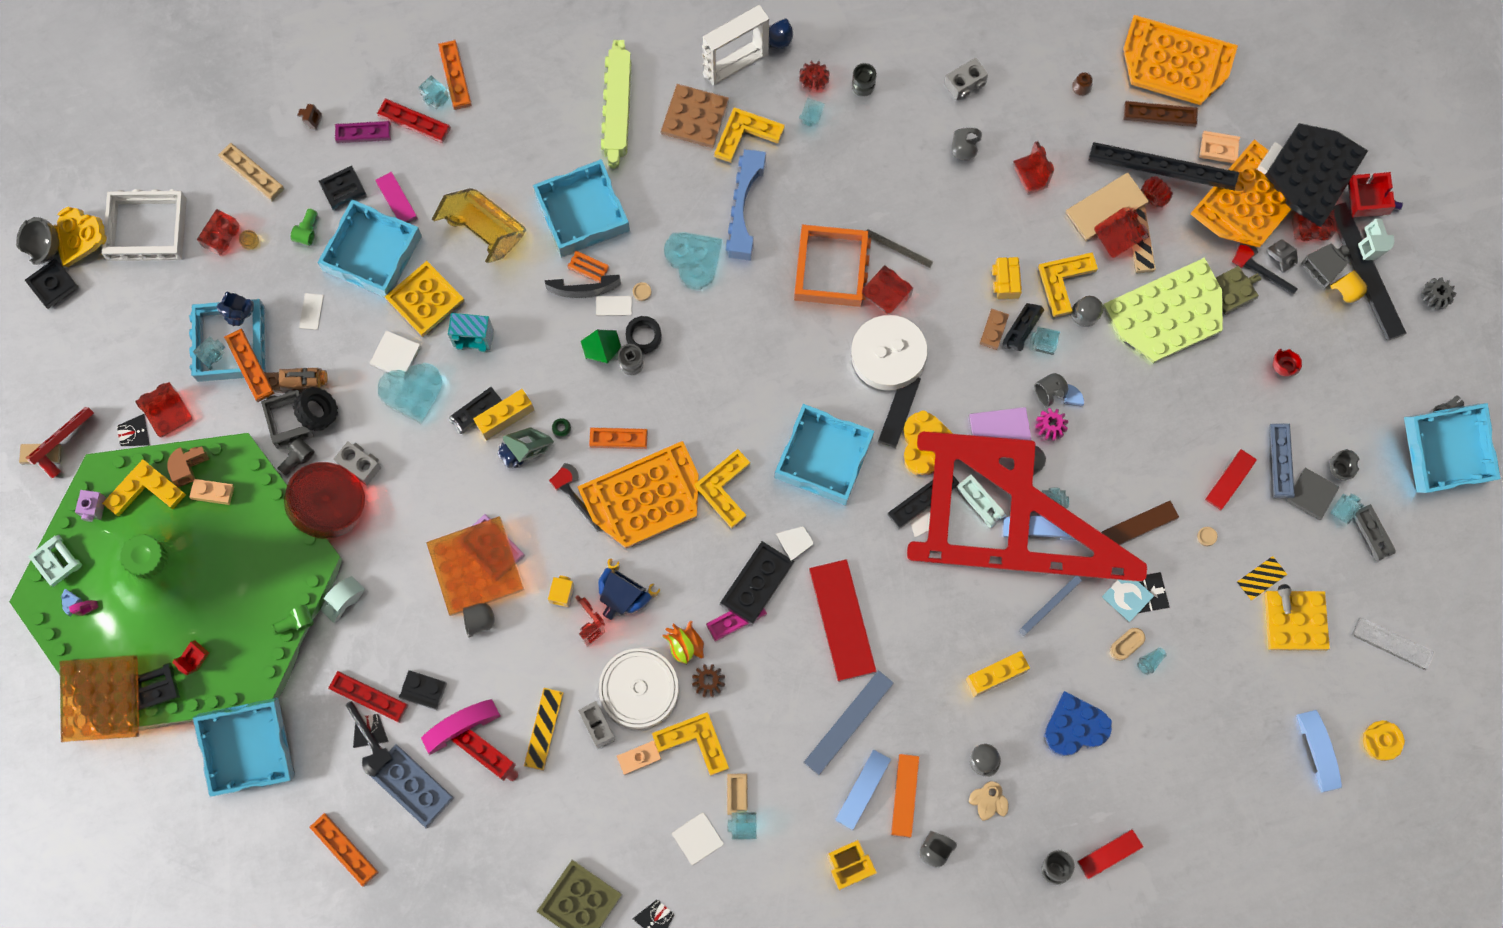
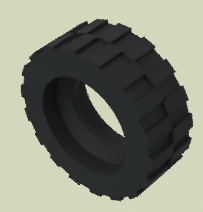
M319 387L307 388L294 400V415L297 421L303 427L308 428V430L322 431L336 420L338 405H336L332 395ZM310 401L320 405L324 413L322 417L312 414L308 408Z

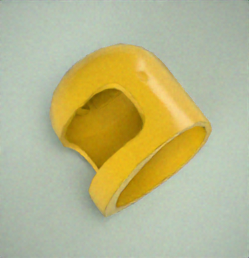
M1355 270L1329 285L1332 290L1338 289L1343 294V300L1347 303L1358 301L1367 291L1366 283Z

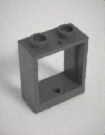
M289 390L283 395L269 396L266 400L261 401L271 440L276 448L290 445L298 438L306 440L314 437L313 431L303 426L279 434L277 432L272 410L294 403L296 397L301 394L299 390Z

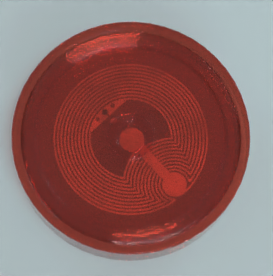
M316 462L300 468L289 480L284 496L285 511L292 524L303 533L317 538H335L352 530L358 523L365 505L364 489L358 478L343 466L329 462Z

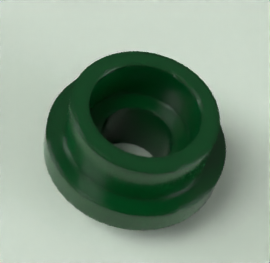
M559 418L553 422L552 431L558 437H565L570 433L571 425L568 420ZM560 426L565 427L563 431L558 430Z

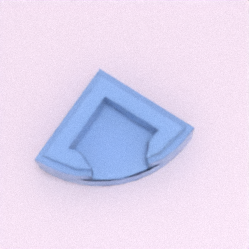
M1068 384V393L1065 396L1064 404L1083 406L1084 398L1082 393L1075 386Z
M67 589L63 591L61 596L63 611L71 617L73 613L70 612L69 606L83 600Z

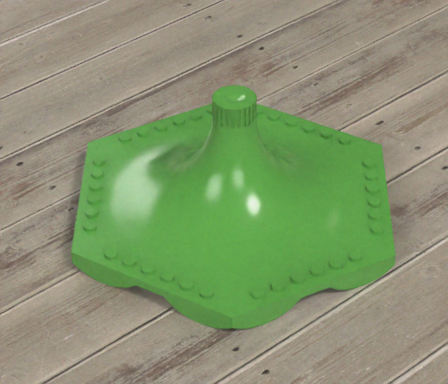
M249 433L86 454L37 547L38 549L52 537L60 535L63 539L62 543L72 556L82 564L81 568L72 572L56 586L52 587L33 562L30 561L9 602L99 733L112 734L141 731L173 723L193 721V717L199 713L279 698L290 678L300 645L309 628L299 631L297 629H290L275 635L271 625L288 618L287 615H290L292 609L302 605H307L313 620L326 601L324 597L334 585L342 558L309 514L307 515L304 512L305 510L301 507L302 504L300 505L297 497ZM201 446L207 452L209 460L191 467L196 479L233 484L234 486L230 505L191 500L190 493L193 482L179 487L186 496L174 509L170 508L145 488L119 517L106 506H104L101 520L94 519L93 522L84 521L81 519V516L75 513L80 490L100 492L107 498L142 459L172 482L167 463L170 455L180 447L185 453L193 447ZM56 547L51 549L63 567L67 566L68 562ZM67 589L83 601H97L99 607L84 616L72 614L70 617L63 611L61 596L63 591ZM196 640L209 652V655L198 671L185 675L172 662L183 654L191 641ZM171 663L174 668V677L180 697L144 710H139L131 683V676L135 674L141 675L162 668L164 664ZM163 675L142 682L141 686L145 687L166 680V677Z

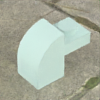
M1375 219L1365 227L1367 237L1358 244L1363 260H1376L1393 247L1394 236L1387 235L1382 219Z
M352 576L335 585L324 597L326 601L320 610L334 623L340 619L348 606L357 603L365 588Z

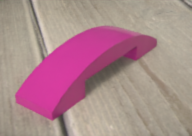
M492 699L482 701L448 716L427 731L421 739L428 754L431 755L446 747L447 741L480 723L484 726L501 716Z

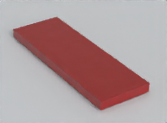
M847 559L809 568L838 682L876 673Z

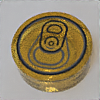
M246 230L240 234L239 243L244 249L251 250L258 245L259 238L254 231Z

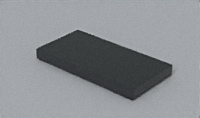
M761 541L721 600L720 605L753 626L795 561H791L789 557Z

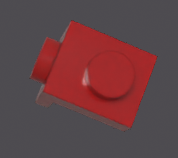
M194 640L189 643L183 654L174 659L172 663L180 672L188 675L198 671L209 655V652Z

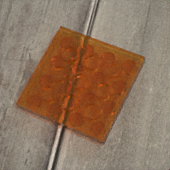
M500 516L426 542L449 616L463 612L464 607L478 603L487 604L525 590Z
M138 656L60 661L61 742L139 737Z

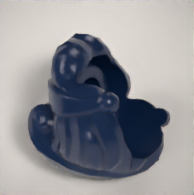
M227 291L222 301L217 304V310L224 316L228 324L241 326L244 320L253 312L254 303L250 299H245L243 296Z

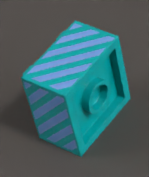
M451 313L448 336L453 347H456L457 350H463V348L479 349V352L491 350L494 329L489 316Z

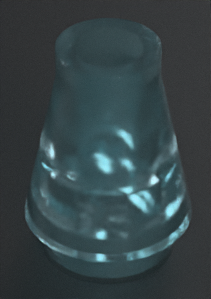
M1158 647L1156 650L1140 657L1137 663L1138 668L1146 675L1154 673L1161 661L1167 656L1166 652L1161 647Z

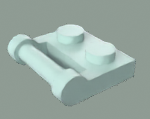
M60 535L52 537L28 556L52 587L82 566L80 561L75 559L62 543L63 539ZM56 547L68 562V565L63 567L51 549Z

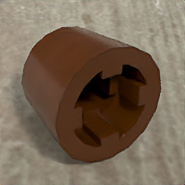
M1085 72L1080 73L1072 83L1073 91L1081 96L1089 94L1092 90V76Z

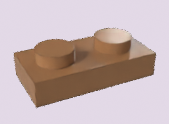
M991 309L979 343L980 345L995 350L998 349L1009 314Z

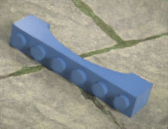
M744 149L743 156L739 157L738 166L741 167V173L737 172L736 183H739L738 189L734 190L733 200H736V206H732L731 217H734L733 223H729L728 229L731 239L726 242V251H729V258L751 261L753 236L748 234L743 211L751 186L759 176L764 175L766 152Z

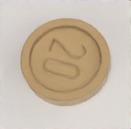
M640 282L633 287L635 299L645 301L650 298L651 288L647 283Z
M1203 527L1197 534L1198 541L1204 546H1211L1217 541V532L1211 527Z

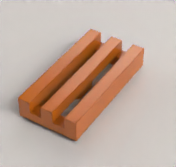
M575 251L571 262L567 265L568 269L601 283V276H605L609 269V265L578 251ZM578 258H580V259H582V260H584V261H586V262H588V263H590V264H593V265H595V266H597V267H599V268H601V269H603V270H600V269H598V268H596V267H594V266H592V265H590V264H587V263H585V262L579 260ZM576 263V264L581 265V266H583V267H585V268H587V269H589V270H591V271H594V272L600 274V277L597 276V275H594V274H592V273H590V272H588V271H586V270H584V269H581V268L575 266L574 264Z

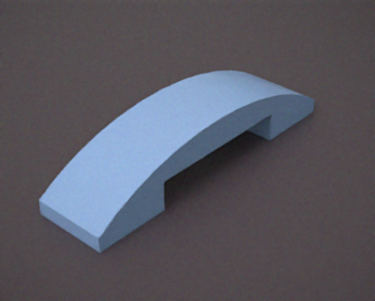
M1030 516L1028 536L1061 537V539L1076 540L1044 517ZM1010 517L1003 518V537H1008Z
M1314 710L1298 714L1297 718L1302 733L1306 734L1318 771L1315 774L1321 792L1342 788L1335 752L1318 711Z
M875 750L872 751L836 818L837 822L851 830L854 829L891 761L890 758Z

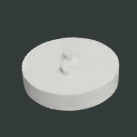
M895 315L878 316L864 323L856 332L852 341V364L857 375L866 384L880 390H897L913 383L923 372L927 359V343L921 330L908 319Z
M634 648L617 654L607 663L600 676L599 697L603 708L612 720L626 728L641 730L660 724L672 713L678 700L679 684L674 668L665 657L649 649Z

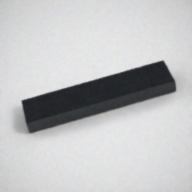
M917 378L906 387L897 389L880 434L879 443L893 448L897 447L921 378Z
M954 475L952 481V490L955 489L958 484H960L959 481L954 477ZM933 480L888 512L887 515L898 529H901L931 506Z

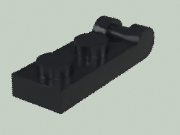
M1026 303L1003 339L1002 345L1004 348H1013L1017 351L1023 350L1024 342L1044 312L1041 305Z
M490 387L452 414L449 420L457 426V431L463 434L469 427L475 424L473 418L502 400L494 389ZM465 415L467 420L462 422L461 418Z

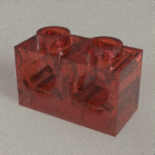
M216 209L198 236L197 241L202 247L221 256L228 249L229 242L233 236L238 234L240 225L236 218ZM227 223H228V226H227V227L222 228V226H223L224 224H227ZM214 239H218L216 243H212Z
M1334 210L1330 212L1323 224L1327 229L1317 226L1299 213H1296L1292 218L1294 239H1301V241L1319 239L1324 241L1332 238L1337 231Z

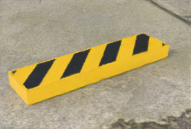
M547 688L543 689L524 763L525 767L544 771L563 692Z

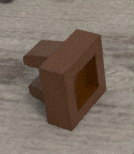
M307 104L306 109H299L297 114L298 117H302V121L310 129L315 130L322 115L313 104Z

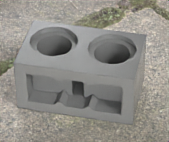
M974 58L947 74L944 84L954 98L958 100L961 97H967L974 89L982 88L986 84L988 73L979 61Z
M347 441L334 457V461L365 485H368L381 469L378 463L379 459L371 453L369 455L363 452L364 449L359 444H351ZM355 453V457L352 460H347L349 454ZM365 464H370L368 470L362 471V467Z
M596 701L578 710L597 749L615 740Z

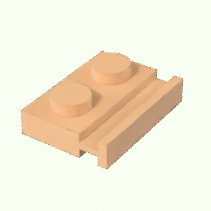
M1204 131L1202 133L1199 158L1234 163L1238 158L1240 137Z

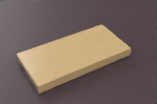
M1127 172L1067 209L1066 214L1085 241H1088L1142 208L1149 201Z

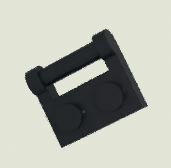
M352 165L319 180L333 211L338 209V206L352 199L367 195ZM354 186L357 187V190L335 200L333 199V196Z
M171 663L164 664L162 668L141 675L135 674L131 676V683L139 710H144L180 697L174 677V668ZM163 675L166 677V680L145 687L141 686L142 682Z

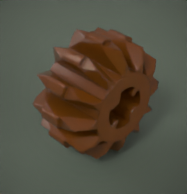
M704 664V671L697 668L696 672L699 675H692V679L697 680L692 683V686L698 687L696 690L697 694L703 690L704 698H706L707 692H710V696L713 698L714 690L720 694L721 690L719 687H725V683L721 682V680L725 679V675H719L721 673L720 668L714 671V664H711L710 670H707V665ZM708 677L709 679L712 677L713 684L709 685L708 683L706 685L704 678Z

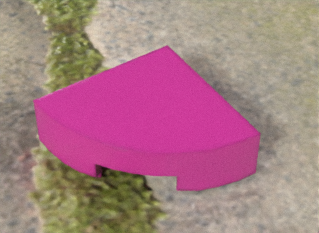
M89 600L69 606V609L73 614L84 616L99 606L97 601Z

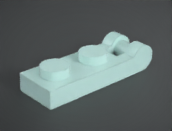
M972 475L956 486V489L983 518L988 527L992 528L996 525L995 522L997 520H1002L1006 516L1005 512ZM990 509L994 511V514L991 516L987 513Z

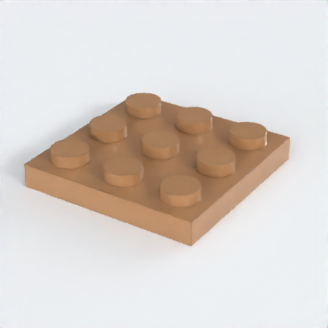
M677 84L661 129V134L713 148L729 98Z

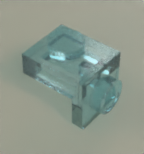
M807 97L803 112L799 116L803 120L802 123L811 127L813 124L818 125L825 104Z
M1352 493L1350 495L1343 494L1331 511V514L1349 524L1358 509L1363 508L1364 504L1360 502L1361 498Z

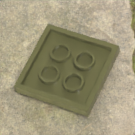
M571 860L536 912L559 928H600L622 894L574 860Z

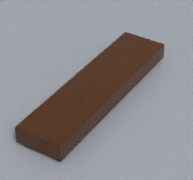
M1125 101L1123 120L1196 127L1198 108Z
M1170 500L1112 526L1101 533L1117 544L1122 545L1178 519L1179 515Z

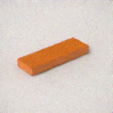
M590 428L589 447L647 449L648 430Z

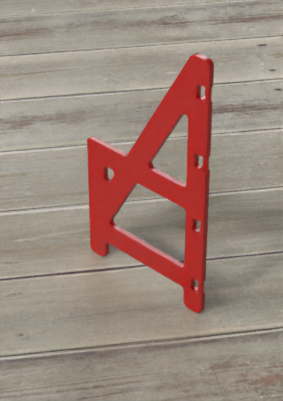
M925 431L918 434L917 448L920 451L934 452L935 465L928 540L926 542L912 541L908 544L907 557L910 561L1142 582L1146 579L1147 564L1033 486L1036 446L1034 441ZM999 459H1013L1014 468L1012 470L1007 469L999 463ZM956 460L962 461L1011 495L1008 547L1006 549L950 545L948 543L953 470ZM1036 512L1092 550L1094 556L1082 557L1028 551L1030 513ZM930 551L941 552L942 559L929 558ZM990 557H1001L1002 564L989 563ZM1051 562L1062 563L1063 570L1050 569ZM1112 568L1124 569V575L1111 574Z

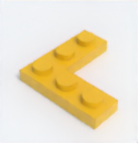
M734 107L715 150L714 157L731 163L744 132L779 143L785 125Z
M1093 252L1039 264V272L1053 318L1072 313L1063 279L1097 272L1098 267Z
M739 449L694 484L698 492L731 529L746 518V514L723 489L726 484L750 465L749 460Z
M142 459L102 504L119 517L145 488L172 509L179 504L186 494Z
M708 712L652 733L659 753L697 739L710 776L729 769Z

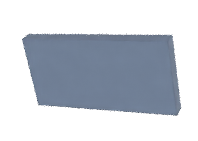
M395 744L389 751L394 760L389 762L372 778L417 821L427 828L450 804L454 797L404 750Z

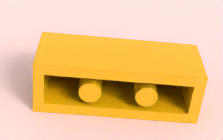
M520 389L473 418L485 440H488L535 410L524 390Z
M1019 651L969 675L965 680L972 694L976 697L1026 673L1030 667L1022 651Z

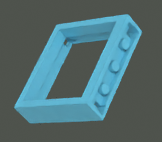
M254 299L251 300L254 303V310L252 312L253 351L264 373H266L265 310L261 300ZM220 302L193 304L191 315H189L190 322L192 323V329L189 330V336L192 340V347L189 348L190 357L192 358L190 370L191 376L197 382L244 378L240 368L203 371V316L221 315L217 310V304Z

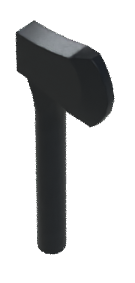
M350 701L346 704V707L373 753L362 758V767L368 775L375 777L394 759L387 748L383 749L377 743L353 701Z

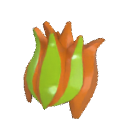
M692 621L687 624L685 629L679 628L675 624L672 625L674 629L666 628V631L669 633L667 635L663 634L662 637L669 642L670 650L675 660L688 664L694 655L701 659L704 658V641L692 627Z

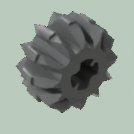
M1443 277L1438 280L1433 278L1424 285L1425 289L1421 294L1425 295L1423 301L1429 302L1428 307L1434 305L1435 310L1440 307L1444 309L1453 303L1456 293L1453 291L1455 286L1449 285L1450 280L1444 282Z

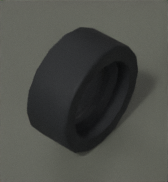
M639 316L631 320L626 327L627 343L637 345L641 349L642 354L653 352L658 348L662 334L660 326L655 319L649 316ZM641 325L650 326L655 333L653 341L645 345L636 343L632 336L634 329Z

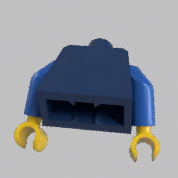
M612 559L608 560V568H605L598 580L600 601L607 605L603 616L610 620L614 618L617 612L624 615L642 609L652 597L658 596L660 589L657 592L651 591L654 584H650L648 591L645 592L646 588L618 571L620 567L619 561L615 566H611Z

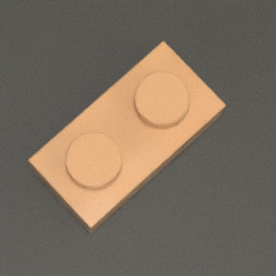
M194 479L190 499L230 505L234 486L233 484Z

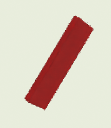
M386 98L377 112V115L381 118L441 143L444 142L451 129L448 124Z
M339 671L336 672L328 687L329 690L400 723L408 707V704Z

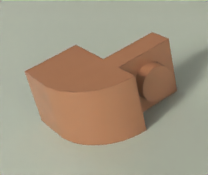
M202 446L193 447L186 453L180 447L170 455L167 468L171 480L176 487L179 488L193 482L196 478L191 467L209 460L208 454Z

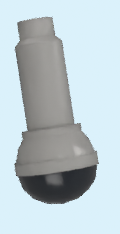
M1281 584L1277 591L1280 597H1282L1283 610L1285 614H1291L1292 609L1289 596L1292 590L1289 585Z

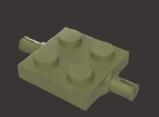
M1237 266L1215 277L1222 289V311L1225 315L1250 303L1259 296L1253 288V284L1261 280L1259 273L1248 278L1241 268Z

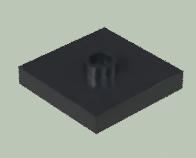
M56 258L25 279V282L47 309L79 287Z

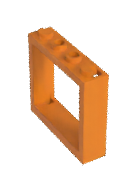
M802 225L794 300L861 307L862 300H866V290L863 289V284L867 283L868 272H865V266H869L870 255H866L867 249H870L871 238H868V231ZM808 236L862 241L857 295L803 289Z

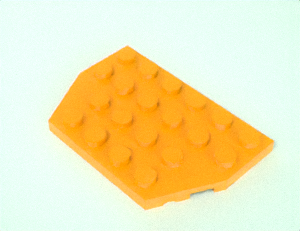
M1134 15L1123 50L1131 85L1202 105L1228 79L1238 45Z
M1254 139L1228 169L1239 172L1235 191L1214 186L1191 212V215L1221 238L1260 248L1291 211V208L1285 203L1286 199L1282 193L1277 192L1273 183L1268 180L1266 175L1257 170V167L1269 150Z
M683 441L577 486L592 521L626 549L697 518L698 490L694 484L698 482L699 474Z

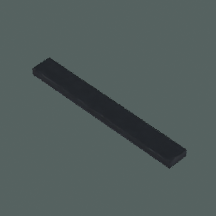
M1093 142L1089 155V160L1234 191L1239 172L1096 142Z
M1347 203L1335 205L1329 215L1342 244L1350 251L1348 257L1354 270L1367 285L1366 296L1386 340L1389 341L1404 336L1406 331L1373 260H1363L1358 245L1363 238L1354 218H1352Z

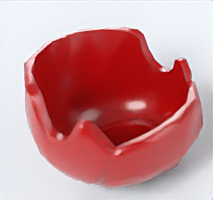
M1279 349L1273 357V368L1281 376H1294L1302 368V359L1291 349L1284 351Z

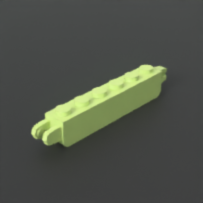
M613 40L612 49H609V56H605V67H608V73H604V83L607 84V89L603 91V98L606 100V105H603V117L606 118L605 122H602V133H605V138L601 139V150H604L605 157H608V165L613 170L619 167L620 157H624L627 154L631 54L628 50H625L624 40Z

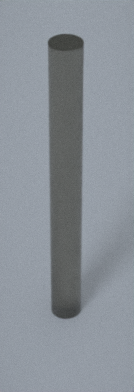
M869 229L866 230L868 231V238L931 268L933 261Z

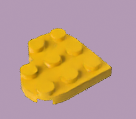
M66 207L57 214L60 217L54 228L58 232V250L63 266L70 267L106 242L107 237L101 218L84 215L83 210Z
M922 410L911 415L905 422L903 431L908 445L905 448L903 457L905 466L910 472L915 475H930L934 473L935 453L920 451L917 448L918 434L923 431L953 433L934 415Z

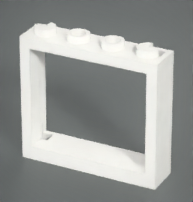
M760 5L703 36L702 56L704 59L703 74L705 78L710 80L713 85H716L768 55L769 17ZM753 30V42L716 62V50Z
M136 189L133 191L118 190V192H107L104 222L107 240L102 245V255L108 261L182 260L187 202L183 192L174 191V189L169 191L158 189L142 191ZM118 204H177L174 246L115 247Z

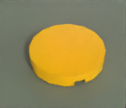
M1382 720L1374 722L1366 728L1363 734V744L1370 756L1377 760L1387 761L1395 759L1403 751L1405 743L1403 732L1394 723Z

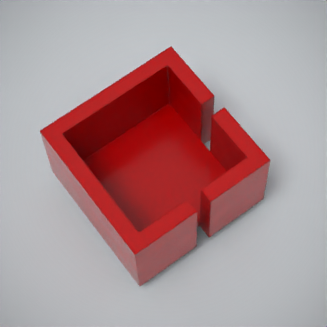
M1391 172L1373 173L1371 178L1370 174L1353 175L1351 177L1348 189L1352 218L1391 214L1395 208L1394 193L1391 191L1393 188Z

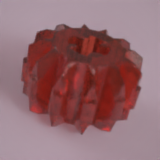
M811 60L810 65L805 63L803 68L800 69L799 81L803 82V88L808 87L809 92L812 88L818 92L819 87L824 89L825 84L829 83L828 76L830 72L826 70L825 64L820 66V61L814 64Z
M1151 176L1144 182L1141 188L1147 200L1158 208L1167 205L1173 195L1171 187L1157 176Z

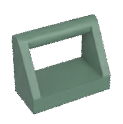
M531 427L503 436L504 443L519 462L545 454L554 443L549 435ZM528 436L532 442L525 443L518 439Z

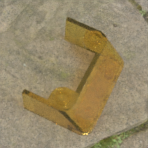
M472 188L444 195L432 217L433 221L446 219L448 224L454 227L464 225L489 245L486 263L503 259L526 232V228L481 192Z

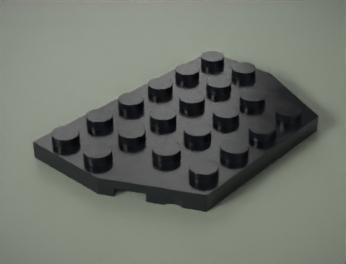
M1298 123L1265 175L1273 183L1277 192H1281L1285 197V203L1289 208L1321 227L1368 150L1338 131Z

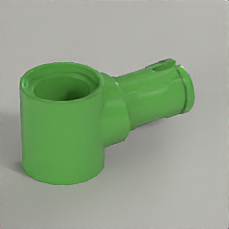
M307 209L303 221L299 223V226L295 225L293 227L291 241L311 246L315 236L313 224L318 215L317 211Z
M302 605L292 609L290 615H287L288 618L271 626L275 635H279L290 629H297L299 631L309 628L314 622L307 605Z

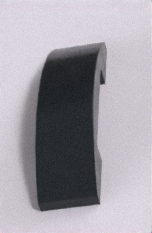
M620 274L601 276V283L565 286L564 279L545 280L547 291L568 298L595 297L608 293L621 285Z

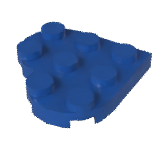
M1064 691L1046 726L1044 736L1049 746L1048 748L1055 754L1061 756L1073 755L1082 746L1092 748L1104 744L1110 737L1112 721L1102 710Z

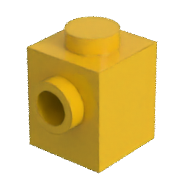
M566 576L553 577L548 596L550 604L569 608L574 588L573 581H570L571 578Z

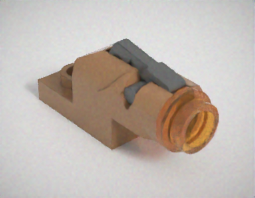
M322 368L279 369V372L265 373L274 393H285L289 390L303 392V389L322 387L327 385L328 382L327 371L322 370Z

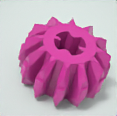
M1048 408L1047 412L1042 411L1040 413L1041 416L1036 419L1038 424L1035 427L1036 429H1041L1038 433L1040 436L1046 435L1045 440H1048L1050 436L1053 441L1057 439V436L1062 438L1063 432L1068 430L1065 426L1068 424V420L1063 419L1065 413L1058 414L1059 409L1053 412L1051 408Z

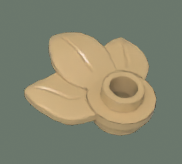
M989 781L984 784L983 788L975 789L969 797L970 804L978 805V814L983 821L991 818L995 812L1001 816H1006L1008 812V800L1002 795L1000 784L995 781ZM992 788L996 790L994 795L989 794V790Z

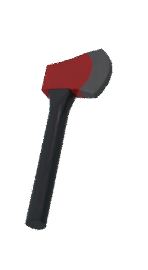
M1239 242L1236 255L1232 260L1234 264L1241 268L1245 266L1254 269L1293 295L1298 288L1252 259L1258 253V249L1255 246Z
M564 463L549 482L556 491H563L597 532L600 531L601 528L592 521L586 506L569 485L578 481L579 477L576 468L568 463Z

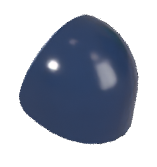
M785 18L769 26V46L775 48L787 47L792 41L793 29L788 19Z

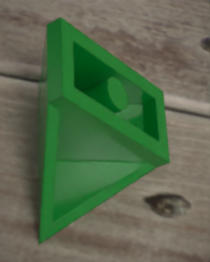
M597 329L581 340L586 359L607 364L621 348L616 330Z

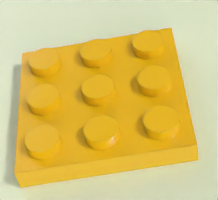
M428 261L424 262L385 296V299L422 337L465 301Z
M1278 591L1265 592L1269 650L1327 651L1330 649L1325 591H1291L1289 596L1292 609L1291 614H1285L1282 597H1280Z

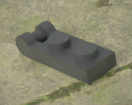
M1371 504L1351 513L1376 561L1382 560L1386 555L1391 556L1396 553ZM1382 543L1384 548L1380 549L1378 544Z

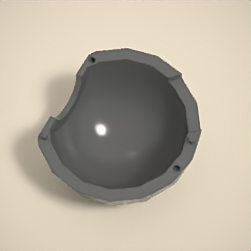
M33 217L25 220L20 226L16 246L21 252L27 253L32 257L29 261L33 265H40L51 260L57 253L59 247L58 232L46 219Z

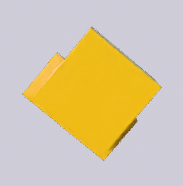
M858 840L827 854L833 868L831 874L838 890L876 874L869 855L864 854Z

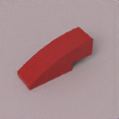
M1240 449L1205 500L1219 510H1222L1257 459Z
M1131 829L1078 860L1077 863L1087 879H1090L1143 848V845L1134 830Z

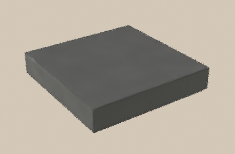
M1304 468L1294 485V498H1287L1286 501L1321 520L1340 487L1313 471Z

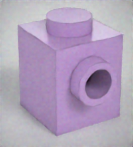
M80 490L75 513L81 516V519L84 521L93 522L94 519L101 520L105 506L102 503L106 500V497L100 492Z

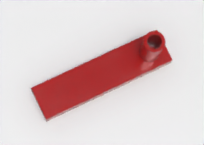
M84 407L31 452L26 459L30 464L35 465L37 463L51 478L57 476L61 471L46 454L92 416L94 412L89 407Z
M471 729L451 739V741L503 781L506 778L509 781L517 779L518 772L514 769L516 764Z

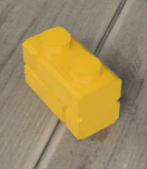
M997 258L995 264H992V275L996 276V282L993 283V291L997 293V299L1020 298L1022 289L1019 258Z

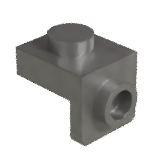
M1283 239L1267 248L1268 254L1280 262L1282 271H1286L1298 263L1297 249Z

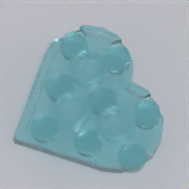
M672 233L665 243L664 256L672 267L679 269V277L686 287L693 290H701L712 283L715 278L722 239L690 233Z
M428 363L411 366L407 372L402 370L390 371L385 373L379 380L377 386L378 397L388 407L422 424L441 390L442 377L439 370Z

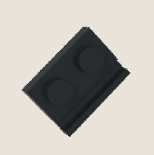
M408 670L399 698L437 710L447 683Z

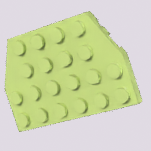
M1205 258L1103 304V308L1119 338L1129 343L1139 353L1144 354L1153 363L1221 333L1223 330L1222 289Z

